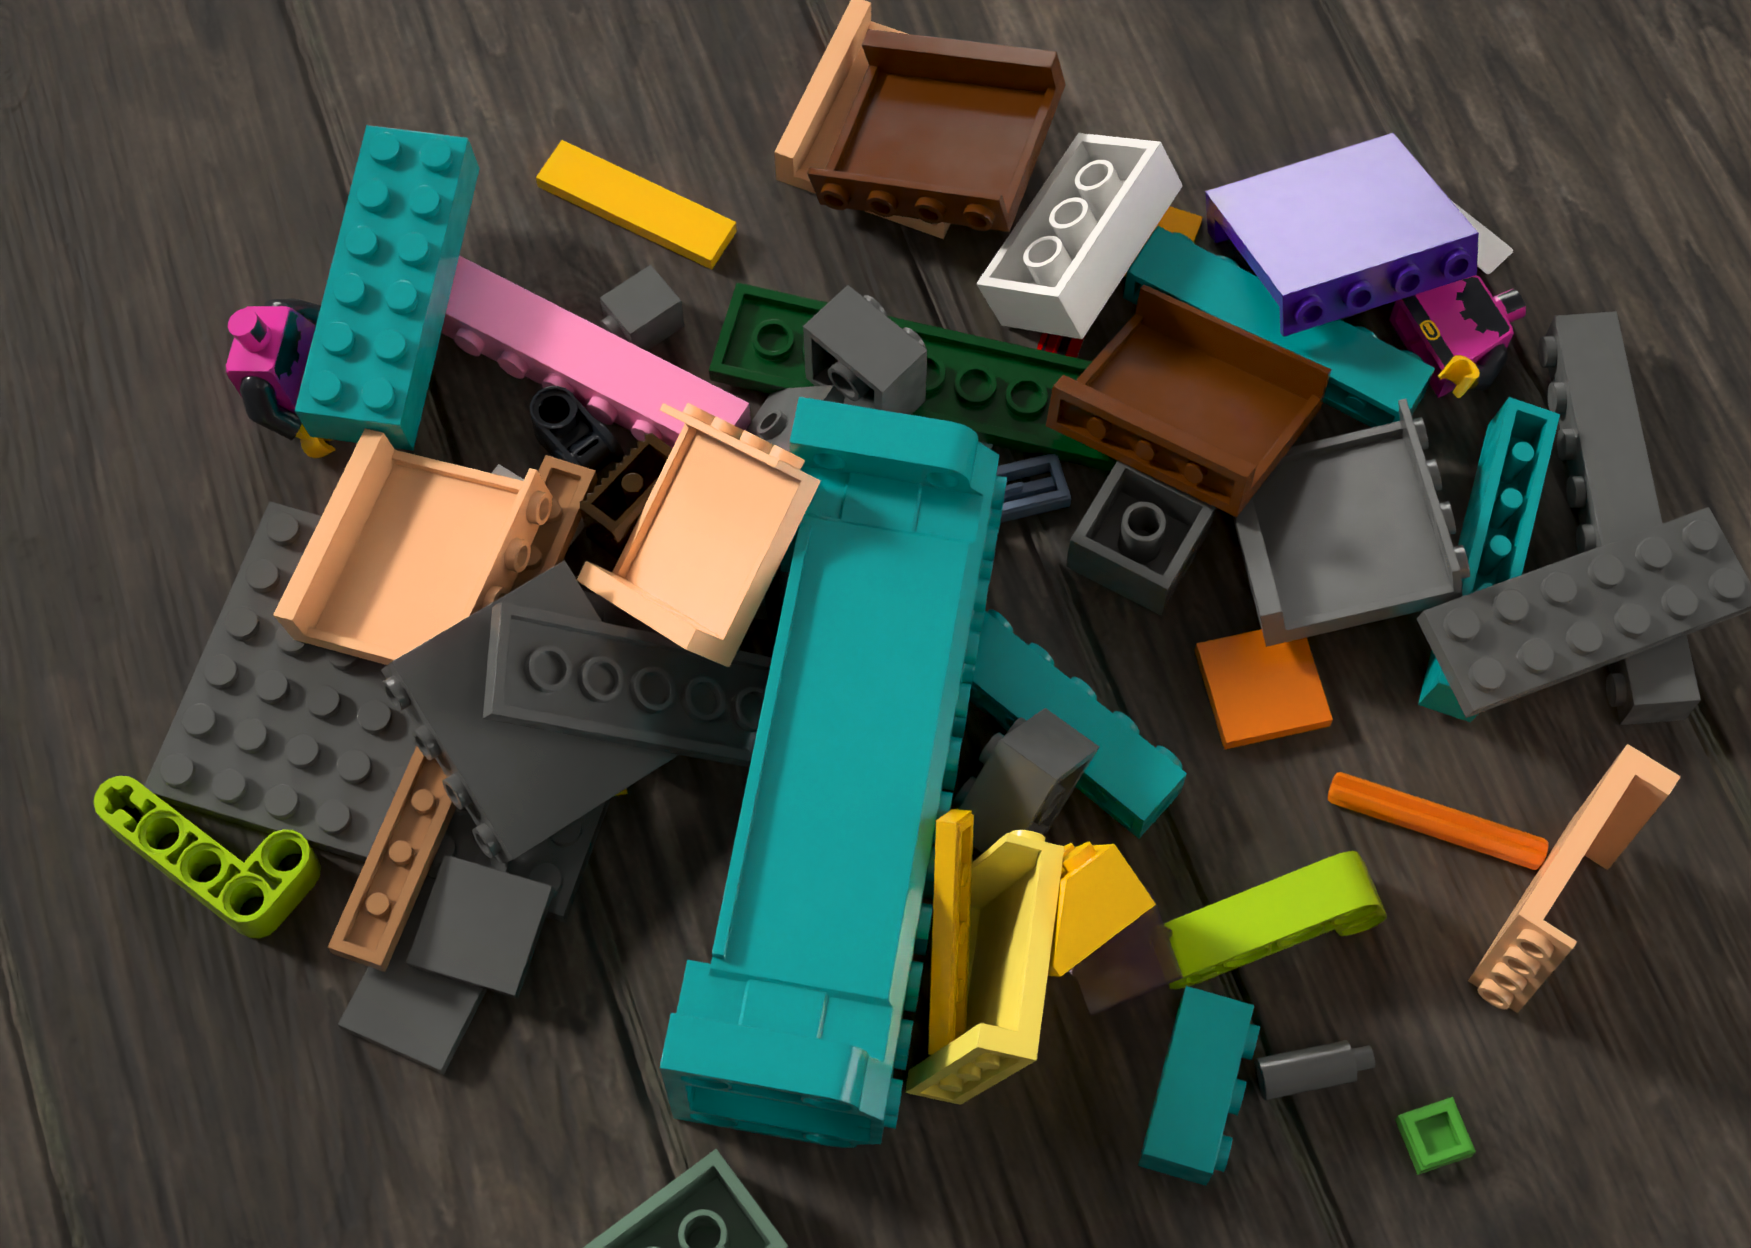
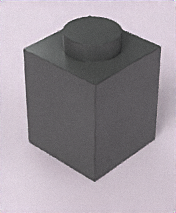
M652 265L647 266L600 297L604 317L600 321L601 328L646 351L685 326L680 298Z

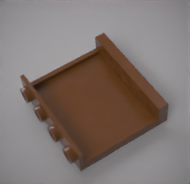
M868 29L862 43V48L869 66L826 169L810 167L807 172L820 205H826L835 210H845L847 208L868 211L883 217L895 215L916 218L931 224L944 222L964 225L979 231L992 229L1010 232L1066 86L1057 52Z
M1143 285L1140 288L1135 314L1077 380L1063 375L1054 384L1046 426L1237 517L1321 409L1332 369L1149 286Z

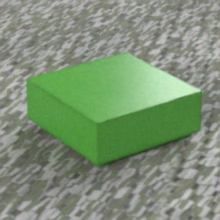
M1453 1097L1400 1114L1395 1119L1417 1175L1472 1157L1476 1153Z

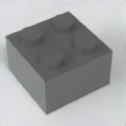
M847 285L803 326L806 379L814 386L834 385L846 397L843 404L912 415L926 401L927 349L923 340L912 329L907 327L901 329L889 319L883 307L873 297L869 295L862 297L852 287Z
M1117 461L1070 539L1066 567L1162 616L1211 530L1216 507Z
M1046 708L1028 720H1025L1023 717L1017 719L1005 736L999 732L995 734L980 754L979 761L984 764V767L977 779L971 777L962 786L953 801V804L960 810H971L972 814H974L973 846L984 853L1006 833L1015 830L1034 831L1044 836L1054 823L1099 749V746Z

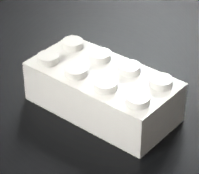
M1084 133L1077 134L976 283L1002 326L1078 339L1084 338L1183 186L1161 142Z

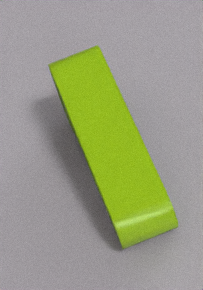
M129 776L109 778L100 785L95 793V811L118 839L236 931L248 938L259 939L274 932L315 886L320 877L321 866L318 857L303 835L294 830L282 829L273 832L263 840L243 863L144 785ZM125 805L133 809L136 807L143 817L137 823L132 816L121 810V808ZM172 832H179L175 844L167 849H157V844L163 836ZM287 855H302L300 863L294 869L278 871L281 860ZM221 864V870L213 880L198 882L200 873L207 866ZM253 897H264L263 904L257 912L248 916L240 915V909L244 902Z
M1348 851L1328 857L1166 922L1155 928L1150 933V937L1170 989H1181L1201 983L1334 929L1340 936H1349L1366 931L1387 919V914L1364 860L1357 851Z

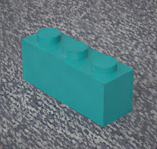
M1189 986L1185 987L1179 1003L1138 1166L1202 1185H1207L1214 1169L1221 1172L1225 1171L1233 1137L1223 1135L1227 1115L1230 1113L1238 1116L1246 1088V1081L1236 1078L1241 1058L1252 1059L1260 1026L1250 1024L1254 1005Z

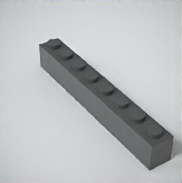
M1617 311L1555 315L1546 335L1540 337L1538 355L1541 366L1543 368L1548 367L1551 381L1547 394L1549 410L1560 414L1557 450L1561 461L1567 460L1570 475L1566 486L1567 500L1570 508L1577 509L1580 525H1578L1576 531V544L1578 553L1581 554L1663 523ZM1687 635L1608 664L1610 674L1606 680V694L1610 706L1617 707L1620 725L1686 720L1701 700Z

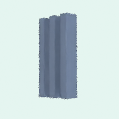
M1047 454L998 466L997 476L1007 477V482L1046 472H1051L1052 475L1051 477L1026 483L1017 482L1006 485L1004 502L1006 503L1003 504L1000 523L1070 506L1071 495L1058 456Z

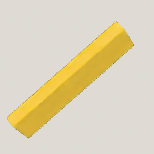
M561 140L536 176L539 188L711 270L737 232L735 221L564 140Z
M951 809L936 820L928 1054L931 1055L966 1033L974 814H972L971 810Z

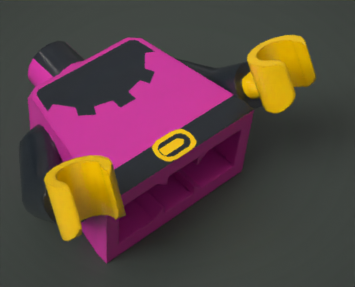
M1475 275L1397 300L1389 320L1407 349L1421 357L1426 364L1435 368L1429 384L1437 397L1444 396L1453 390L1452 393L1457 398H1461L1466 391L1485 390L1492 386L1508 359L1507 347L1514 334L1510 323L1526 315V306L1522 296L1515 289L1507 290L1493 297L1482 279Z
M289 298L272 299L267 301L264 306H247L244 309H240L228 321V330L234 336L226 363V374L242 397L250 420L291 441L295 437L301 439V447L309 457L321 458L335 451L336 449L325 442L332 441L331 439L310 437L295 413L321 305Z

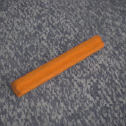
M1343 772L1335 774L1328 791V801L1332 804L1532 870H1539L1547 856L1549 843L1545 838Z

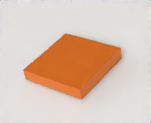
M1262 629L1196 643L1195 655L1224 750L1330 727L1333 718L1307 637L1266 647Z

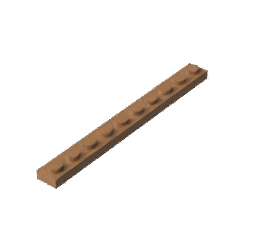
M545 455L538 473L553 496L551 513L545 524L539 526L530 546L529 562L526 568L518 573L510 592L564 560L582 518L579 501H586L587 493H593L594 486H596L598 481L596 470ZM418 746L415 748L328 945V949L334 955L383 972L388 967L456 809V806L443 787L442 780L447 777L435 758L428 760Z

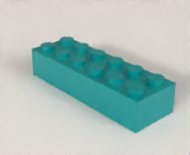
M366 125L295 407V413L310 437L358 443L366 428L384 433L394 448L414 450L480 170L468 138Z

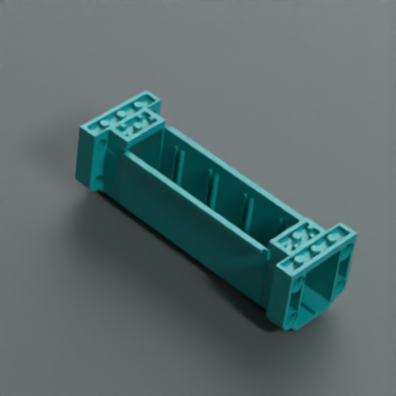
M799 397L789 442L790 453L805 460L801 471L821 480L780 563L781 571L789 572L718 920L712 950V961L709 964L687 960L677 1012L670 1014L659 1068L674 1119L838 1148H854L860 1144H881L884 1127L896 1129L903 1080L894 1079L893 1073L894 1068L906 1070L913 1021L903 1019L904 1011L916 1013L924 963L913 961L914 954L926 956L933 905L923 903L924 898H934L935 847H933V843H935L936 820L950 811L953 793L943 791V789L954 791L971 685L973 684L980 634L982 632L988 587L991 580L1007 477L997 476L999 454L980 443L977 433L963 424Z

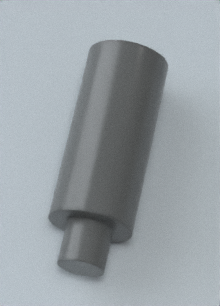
M1343 1040L1255 1058L1254 1067L1261 1096L1264 1100L1356 1082L1358 1071L1375 1068V1057L1370 1045L1351 1048L1349 1042Z

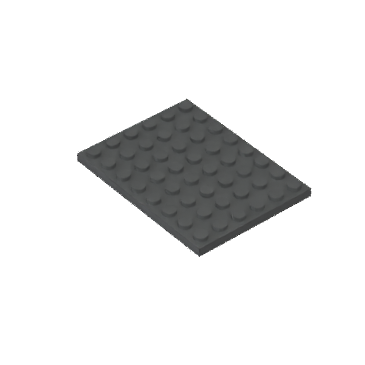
M270 501L144 786L168 804L268 834L282 829L294 830L302 834L311 847L365 862L417 746L412 735V731L417 728L406 710L398 711L384 692L382 682L386 680V677L381 670L387 665L294 640L273 616L322 516ZM584 591L603 623L660 634L600 595ZM611 798L519 857L503 864L499 863L496 856L489 858L485 855L477 844L472 832L477 827L466 807L462 809L456 807L427 876L436 879L443 856L446 854L554 887L555 892L546 917L566 923Z

